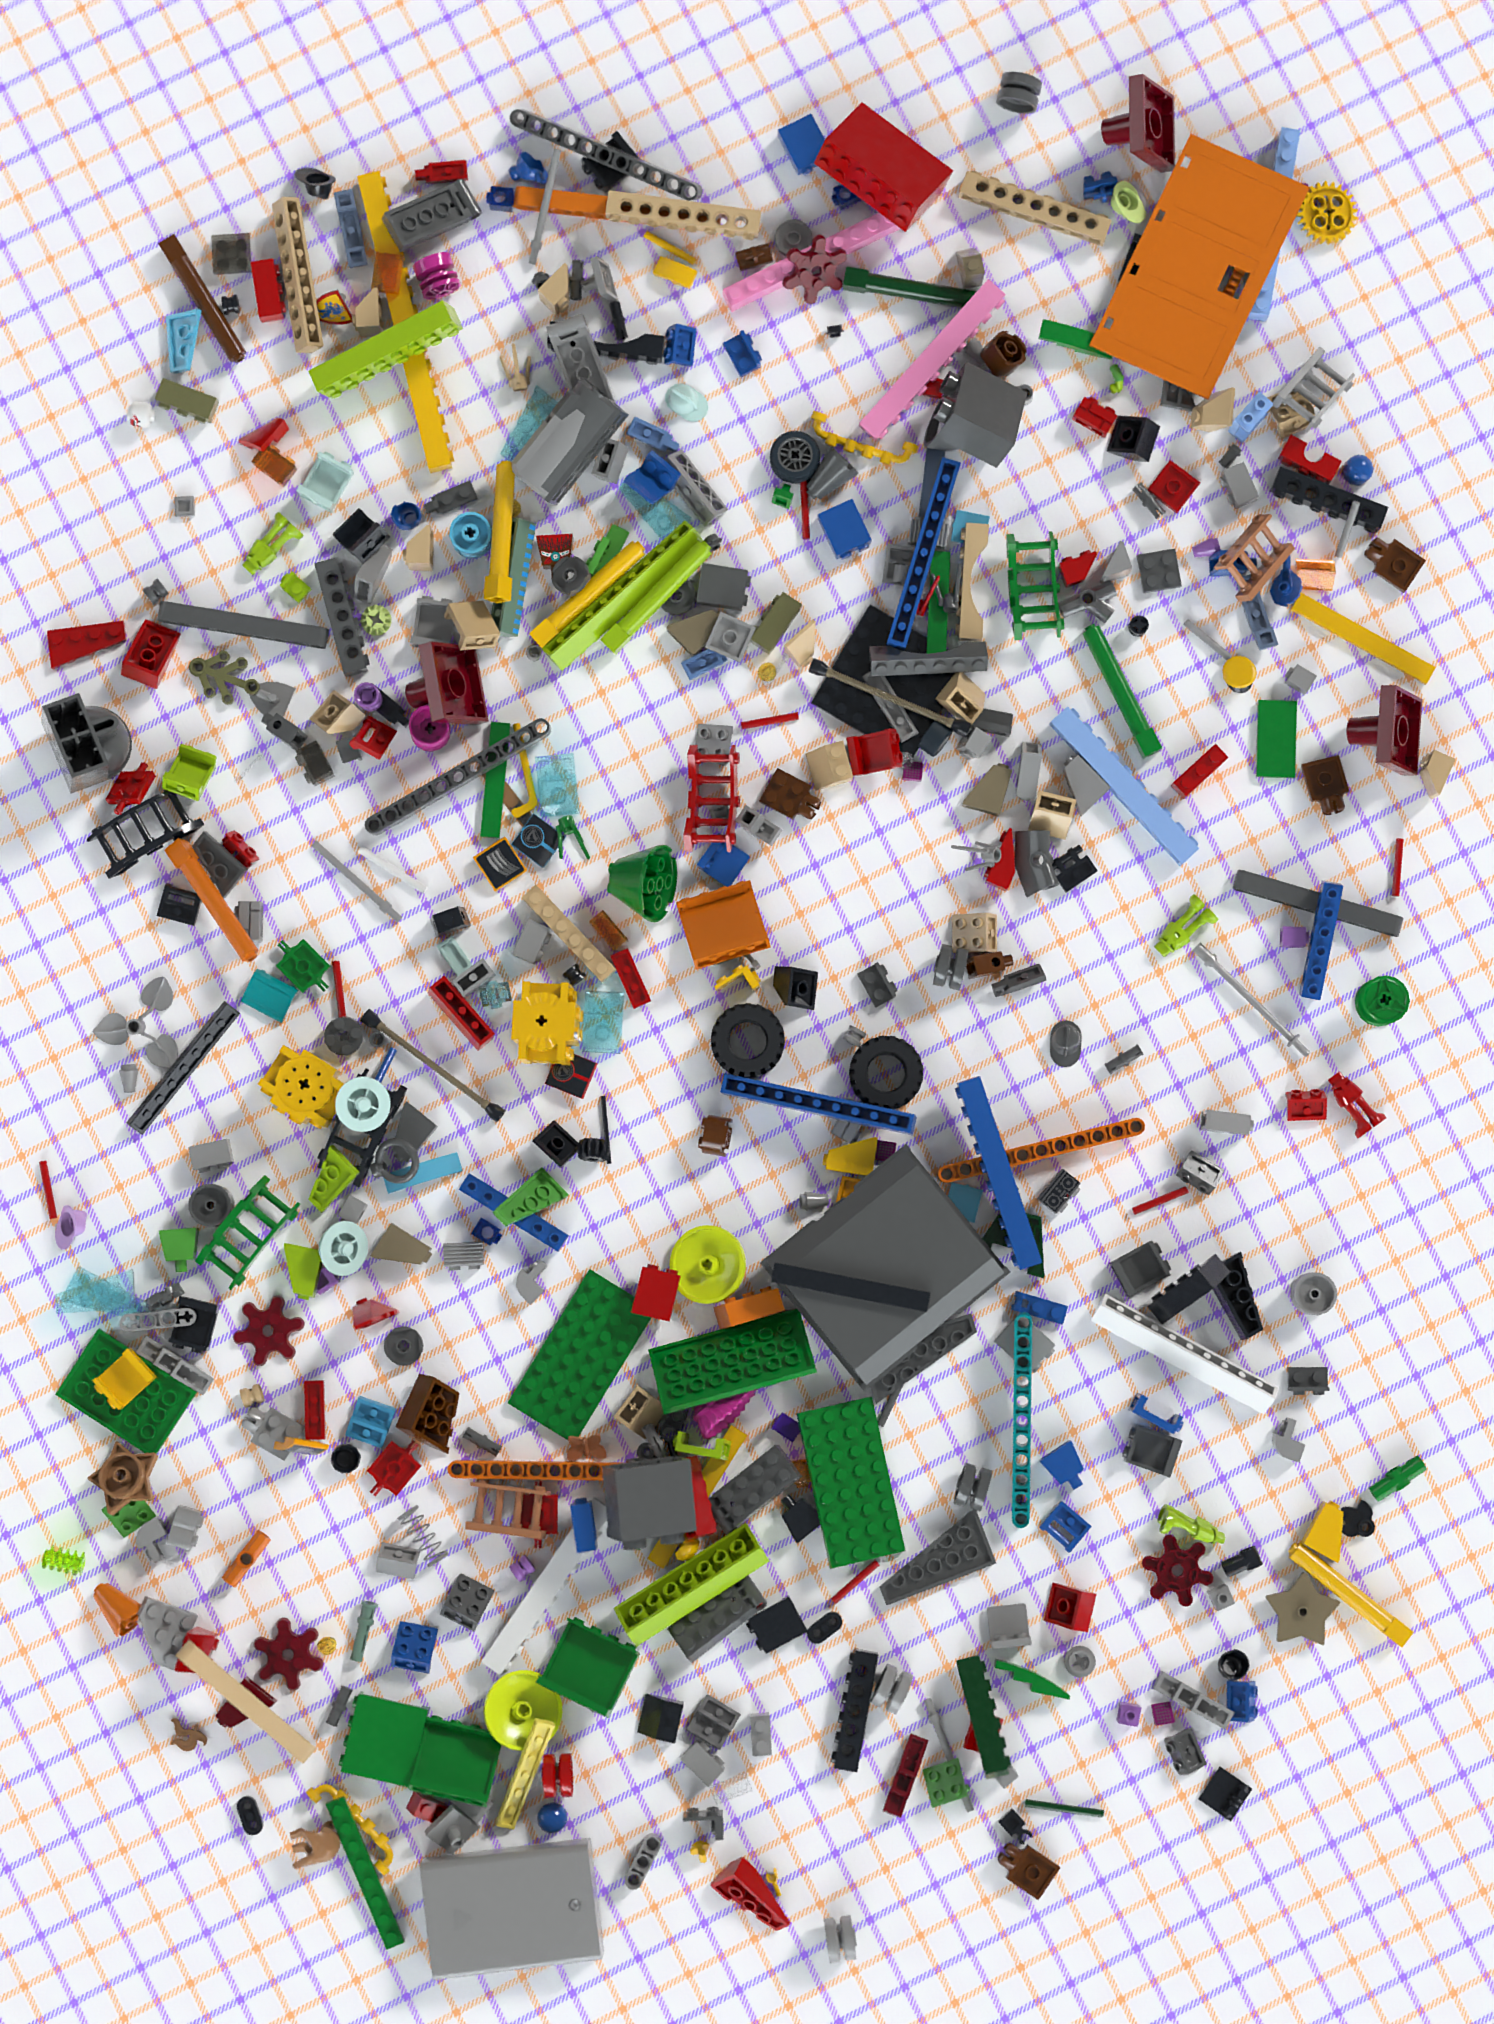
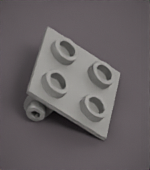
M698 724L695 745H698V752H701V754H729L730 746L732 745L733 726ZM703 762L717 763L721 766H726L728 764V762Z

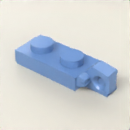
M634 416L626 432V435L660 451L666 452L669 449L677 452L680 447L679 443L672 440L673 436L669 432Z
M707 649L681 662L691 681L724 664L728 659L719 653Z

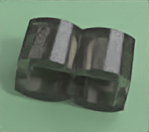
M317 740L296 750L297 756H295V759L300 767H304L306 773L303 775L308 784L312 783L314 786H317L335 777Z

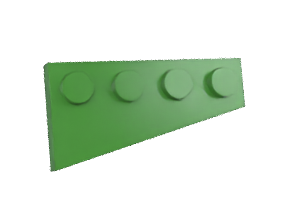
M541 1167L492 1213L507 1227L567 1198L569 1194Z

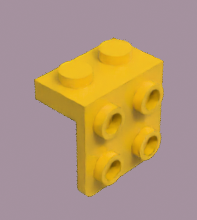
M740 965L732 970L733 974L726 977L724 975L716 980V985L714 986L718 992L744 976L754 992L760 988L759 983L761 979L755 970L751 972L747 965L745 967Z

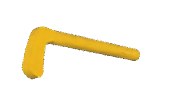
M520 723L513 724L514 732L521 729ZM522 735L521 738H520V740H521V742L524 743V739H523V735ZM526 750L519 753L529 801L520 807L512 809L511 813L515 818H520L538 805Z

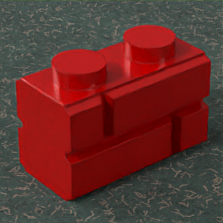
M1084 396L1072 420L1099 436L1106 438L1118 416L1115 414L1116 411L1109 406L1102 407L1098 404L1099 401L1089 396L1087 398Z

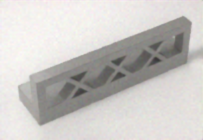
M682 449L665 458L667 463L681 473L674 487L704 527L728 510ZM680 457L684 465L679 463L676 458ZM688 473L693 474V476L695 477V479H692V478L688 475ZM700 488L704 489L707 495L703 494ZM712 503L716 504L720 510L716 511Z

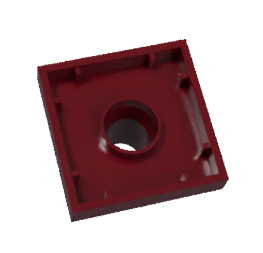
M1144 74L1129 76V113L1102 120L1101 135L1104 143L1107 146L1130 144V153L1160 173L1173 171L1175 167L1174 95Z
M433 641L418 645L424 677L406 685L405 695L409 705L414 709L429 705L432 722L479 725L489 722L476 649L460 650L458 644Z
M1381 685L1379 716L1349 718L1346 727L1348 743L1350 745L1377 746L1375 763L1402 776H1417L1423 699L1397 685Z

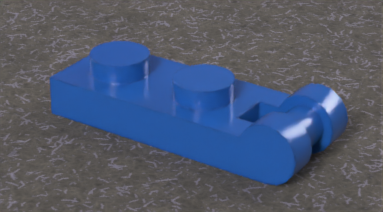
M1015 1291V1302L1011 1305L1010 1310L1027 1312L1034 1317L1061 1325L1064 1324L1068 1310L1067 1305ZM1023 1299L1028 1300L1027 1308L1021 1307Z

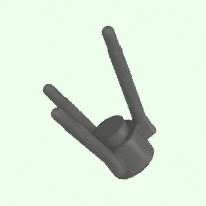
M961 563L958 564L953 593L945 594L944 598H942L938 584L935 588L939 606H943V611L947 613L958 611ZM931 574L932 582H934L936 579L935 575Z

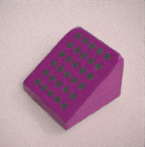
M904 761L902 780L921 782L923 763Z
M877 1140L875 1160L885 1161L895 1153L897 1143Z
M1170 1701L1151 1704L1155 1726L1175 1723Z

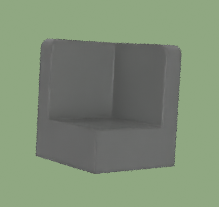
M354 736L336 741L341 761L344 764L357 759L359 761L363 760L360 749H353L349 744Z

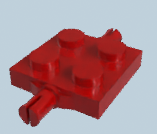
M141 762L136 771H121L105 799L109 805L117 804L114 809L117 815H121L126 806L141 804L156 777L153 771H146L148 768L147 763Z
M393 1440L367 1469V1472L377 1482L369 1491L371 1494L375 1491L373 1495L376 1497L382 1488L391 1491L395 1496L401 1492L422 1467L412 1455L413 1451L419 1446L418 1443L413 1446L415 1441L412 1440L406 1449L400 1447Z
M538 1480L534 1481V1486H538ZM539 1480V1486H542V1480ZM523 1494L520 1519L521 1528L529 1529V1525H531L535 1494ZM558 1494L542 1496L539 1526H541L540 1530L546 1531V1535L558 1534ZM534 1538V1548H542V1539Z

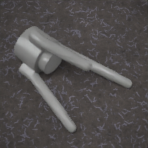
M975 841V845L984 847L983 849L951 845L952 849L981 853V858L985 863L966 867L965 871L987 866L994 867L995 863L1001 859V850L998 846Z

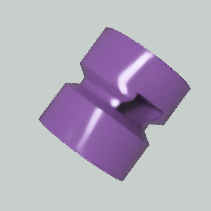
M369 682L361 683L354 691V699L363 710L371 712L381 706L383 701L382 694L374 684Z

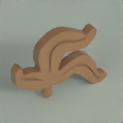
M173 1718L171 1720L175 1724L174 1730L178 1736L190 1735L186 1741L179 1738L174 1739L171 1745L176 1744L183 1751H191L197 1746V1740L203 1742V1746L207 1744L208 1738L201 1731H198L197 1724H195L194 1729H184L179 1719Z

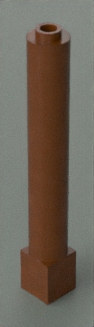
M172 234L159 242L158 245L198 309L202 310V317L229 361L239 363L244 360L247 353L176 235Z

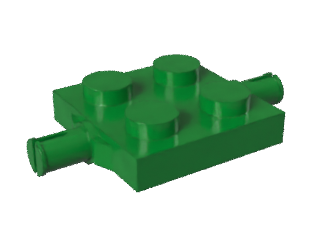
M304 939L291 948L284 940L280 941L285 948L280 943L277 946L285 954L276 967L303 994L315 984L325 992L329 986L321 978L331 966Z

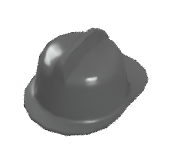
M1060 1021L1055 1024L1051 1031L1050 1056L1053 1062L1061 1067H1070L1080 1058L1082 1035L1078 1025L1074 1022Z

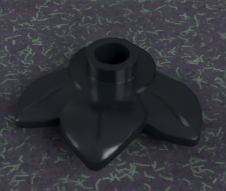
M1361 1500L1357 1508H1341V1511H1343V1521L1345 1522L1342 1526V1533L1348 1537H1355L1357 1535L1369 1537L1374 1533L1375 1524L1371 1520L1373 1511L1366 1501ZM1364 1523L1368 1525V1528L1365 1531L1361 1529V1526Z

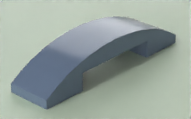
M353 190L333 192L349 269L368 265Z
M926 447L918 517H925L942 457L945 458V451L931 450Z
M1251 574L1243 576L1246 582L1250 579ZM1259 591L1252 601H1243L1241 603L1259 651L1278 646L1279 644L1274 629L1270 625Z

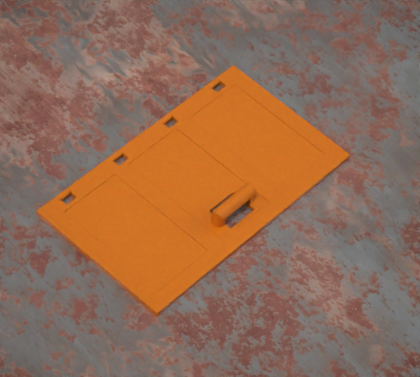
M1190 134L1089 346L1208 400L1310 187L1196 135ZM1185 156L1191 159L1187 168L1181 166ZM1159 210L1165 212L1161 222L1155 220ZM1134 263L1140 266L1136 275L1129 274ZM1228 266H1233L1234 270L1224 291H1218L1217 289ZM1246 272L1250 276L1239 299H1236L1234 295ZM1108 317L1114 320L1110 329L1104 327Z

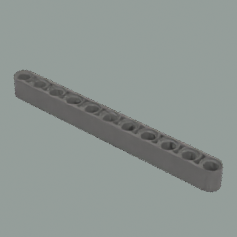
M515 109L510 114V122L515 127L680 198L693 201L698 200L702 196V187L696 182L525 109ZM519 113H522L524 117L522 123L517 119ZM537 120L541 124L539 130H536L534 126ZM554 127L558 131V134L555 138L552 136L551 133ZM570 135H573L575 138L573 145L569 143ZM588 142L592 145L591 152H587L586 150V144ZM605 149L609 152V158L607 160L603 158V152ZM622 157L626 159L625 167H622L620 165V159ZM639 164H641L644 169L641 175L637 172V167ZM656 172H659L661 175L659 182L654 179ZM673 179H676L678 182L677 189H673L671 186ZM691 186L695 189V195L693 197H691L688 192Z
M543 718L534 720L370 816L365 821V829L372 835L384 833L545 739L551 733V725ZM546 724V731L539 733L537 731L538 725ZM523 734H530L528 742H521L520 738ZM507 743L513 744L511 752H504V746ZM490 753H496V760L494 762L487 761V756ZM475 762L479 763V770L472 772L470 770L471 765ZM461 772L463 774L462 780L455 782L454 775ZM440 782H445V790L438 791L437 785ZM423 792H429V799L427 801H421L420 799ZM408 801L412 802V809L405 811L404 804ZM394 811L396 813L395 819L388 821L387 814ZM378 821V829L372 831L370 829L371 823Z

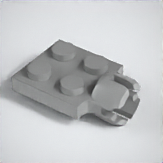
M251 1407L247 1412V1416L254 1419L255 1422L246 1416L242 1421V1427L253 1434L251 1442L285 1461L290 1452L273 1449L275 1441L284 1442L286 1436L299 1438L305 1426L272 1407L267 1412Z

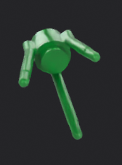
M573 816L561 817L558 820L559 825L555 826L558 835L559 858L563 859L562 832H564L565 835L574 833L583 853L589 860L590 856L583 843L584 840L576 827Z

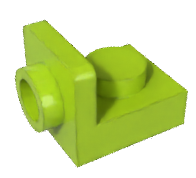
M293 571L290 574L286 573L280 580V587L299 604L312 590Z

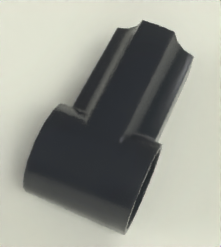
M1255 1545L1241 1550L1235 1556L1220 1561L1227 1578L1263 1565Z

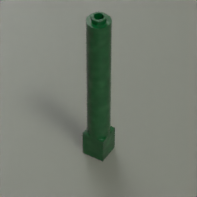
M846 266L843 290L862 294L870 292L963 308L977 292L969 289L869 273V270Z

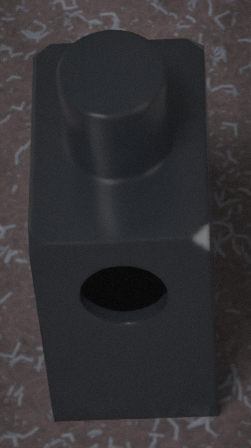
M460 906L434 914L430 919L436 938L471 926L465 907Z
M787 1494L780 1500L787 1509L781 1516L797 1544L820 1526L817 1510L803 1497L795 1502L790 1494Z

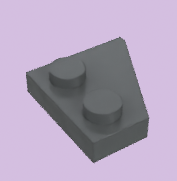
M1163 380L1160 406L1192 412L1196 405L1192 397L1193 393Z

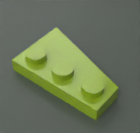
M331 1145L328 1149L327 1158L323 1161L320 1175L316 1179L308 1198L321 1213L327 1210L360 1173L334 1145Z

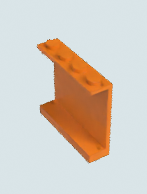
M750 880L740 881L728 887L723 886L717 890L703 892L697 896L686 897L676 902L696 970L771 948Z

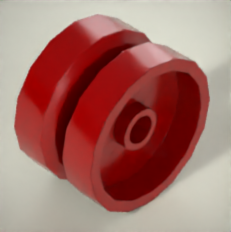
M561 1753L559 1756V1766H557L554 1754L543 1755L542 1786L545 1798L556 1797L557 1785L560 1786L562 1797H573L572 1753Z

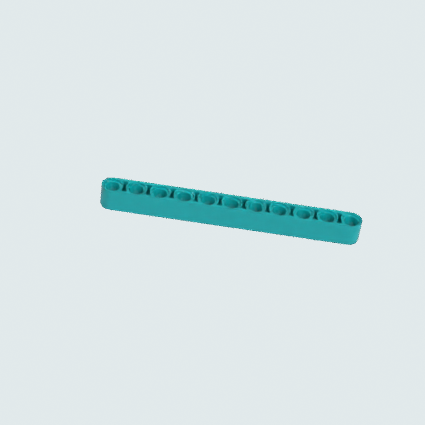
M1027 1312L1017 1314L1014 1322L1012 1523L1017 1528H1025L1030 1521L1033 1320ZM1021 1317H1025L1029 1320V1324L1022 1327L1018 1324V1320ZM1026 1337L1029 1343L1026 1346H1021L1018 1344V1339ZM1020 1357H1026L1029 1363L1021 1366L1017 1360ZM1020 1376H1024L1028 1379V1383L1020 1385L1017 1379ZM1025 1396L1028 1402L1025 1405H1020L1017 1402V1398ZM1023 1415L1028 1419V1422L1023 1425L1019 1424L1017 1418ZM1019 1435H1024L1028 1441L1025 1444H1020L1016 1438ZM1024 1455L1027 1461L1021 1464L1017 1462L1016 1457ZM1023 1474L1026 1476L1027 1481L1019 1483L1016 1477ZM1024 1494L1027 1500L1022 1503L1018 1502L1016 1496ZM1024 1514L1027 1519L1024 1522H1019L1016 1520V1515Z

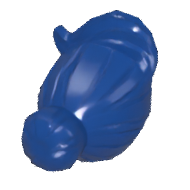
M522 152L516 161V165H512L508 169L509 175L514 181L520 179L537 181V183L546 186L547 171L543 167L541 160L534 159L528 152Z

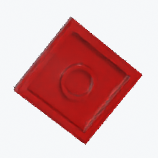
M1169 460L1147 490L1177 514L1201 482L1172 460Z

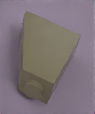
M975 248L956 251L963 289L982 286L985 271L981 253Z
M711 609L668 625L666 631L693 657L705 648L720 611L716 613Z
M1001 763L993 765L963 800L961 807L999 817L1012 770L1008 769L1009 766Z
M391 1223L370 1256L376 1259L422 1265L423 1262L427 1263L433 1253L430 1252L432 1250L430 1246L394 1223Z

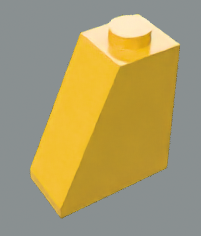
M878 1137L830 1149L828 1154H824L822 1165L826 1166L825 1170L867 1176L873 1171Z
M1329 1500L1328 1503L1324 1501L1321 1503L1301 1543L1339 1563L1343 1511L1339 1510L1340 1505Z

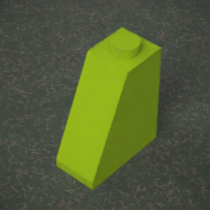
M284 1243L293 1293L298 1294L297 1298L309 1300L310 1297L315 1298L323 1264L319 1251L313 1248Z

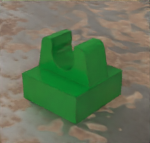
M784 483L782 489L776 487L771 503L790 509L794 493L790 492L791 485Z

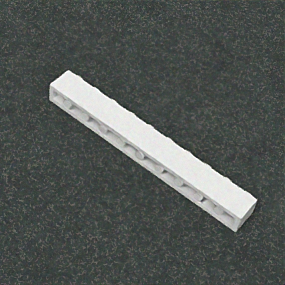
M1107 1294L1103 1296L1094 1311L1091 1321L1143 1348L1167 1363L1200 1379L1202 1382L1228 1394L1237 1401L1252 1407L1256 1411L1265 1414L1276 1398L1279 1387Z
M593 1497L592 1507L598 1540L603 1533L600 1531L603 1524L607 1525L606 1504ZM573 1528L482 1659L481 1663L498 1675H501L502 1672H508L513 1664L510 1662L514 1655L519 1656L524 1648L521 1644L525 1638L530 1640L535 1632L532 1628L536 1622L540 1624L547 1615L544 1613L547 1606H553L558 1599L555 1596L558 1590H564L569 1582L566 1580L569 1574L572 1573L574 1575L580 1564L577 1562L581 1557L586 1558L589 1552L577 1553Z

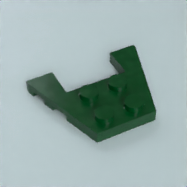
M998 1213L982 1237L990 1249L993 1243L1007 1247L1004 1239L1007 1236L1005 1229L1001 1230L998 1218H1001L1000 1213ZM1026 1213L1042 1263L1028 1267L1026 1274L1044 1279L1042 1220L1040 1216Z

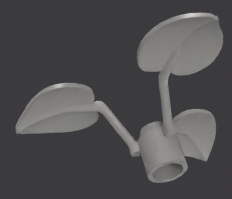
M166 977L155 978L144 987L141 1000L144 1005L150 1006V1008L139 1016L138 1019H131L127 1022L121 1014L111 1013L106 1015L93 1029V1034L101 1041L110 1045L124 1044L129 1038L128 1033L132 1035L141 1034V1036H145L153 1041L146 1049L148 1060L156 1066L170 1068L178 1059V1047L175 1040L167 1034H162L156 1039L145 1033L146 1024L143 1021V1018L152 1012L154 1008L158 1011H163L171 1006L174 995Z

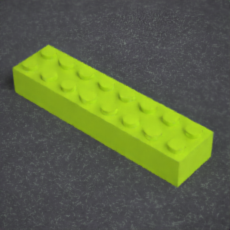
M442 300L312 368L308 372L317 392L334 399L341 396L345 390L355 389L359 386V383L374 379L376 374L391 370L393 365L408 361V357L414 354H422L431 345L437 346L442 343L443 339L458 335L459 331L464 328L455 308Z
M745 1523L613 1609L626 1634L637 1647L770 1562L755 1534L748 1524Z

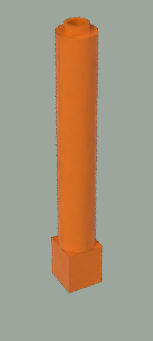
M177 838L164 851L174 866L182 871L241 960L253 961L257 957L258 948L199 863V857L188 840Z

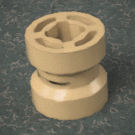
M259 1383L253 1385L251 1389H240L241 1400L245 1408L252 1406L255 1402L258 1404L265 1402Z

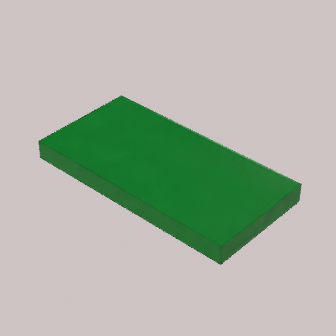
M1257 701L1256 777L1295 778L1297 701Z

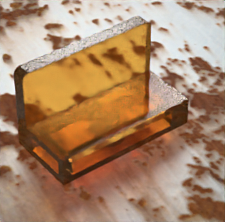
M1295 560V571L1298 577L1301 578L1302 589L1333 590L1336 574L1334 561Z

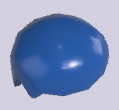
M1358 454L1349 458L1344 463L1342 474L1349 484L1360 486L1372 477L1374 467L1372 461L1367 456Z
M403 501L400 505H394L390 513L393 523L404 531L416 528L422 519L420 508L416 504Z
M547 1803L537 1813L538 1826L544 1832L549 1834L557 1833L566 1825L567 1811L558 1803Z

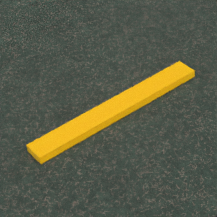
M1300 593L1299 598L1296 599L1291 608V611L1424 685L1428 683L1436 669L1435 666L1303 593Z
M733 1425L729 1427L722 1438L731 1441L728 1461L710 1458L702 1470L703 1479L707 1486L708 1498L748 1436ZM659 1538L647 1559L664 1569L680 1543L661 1544Z

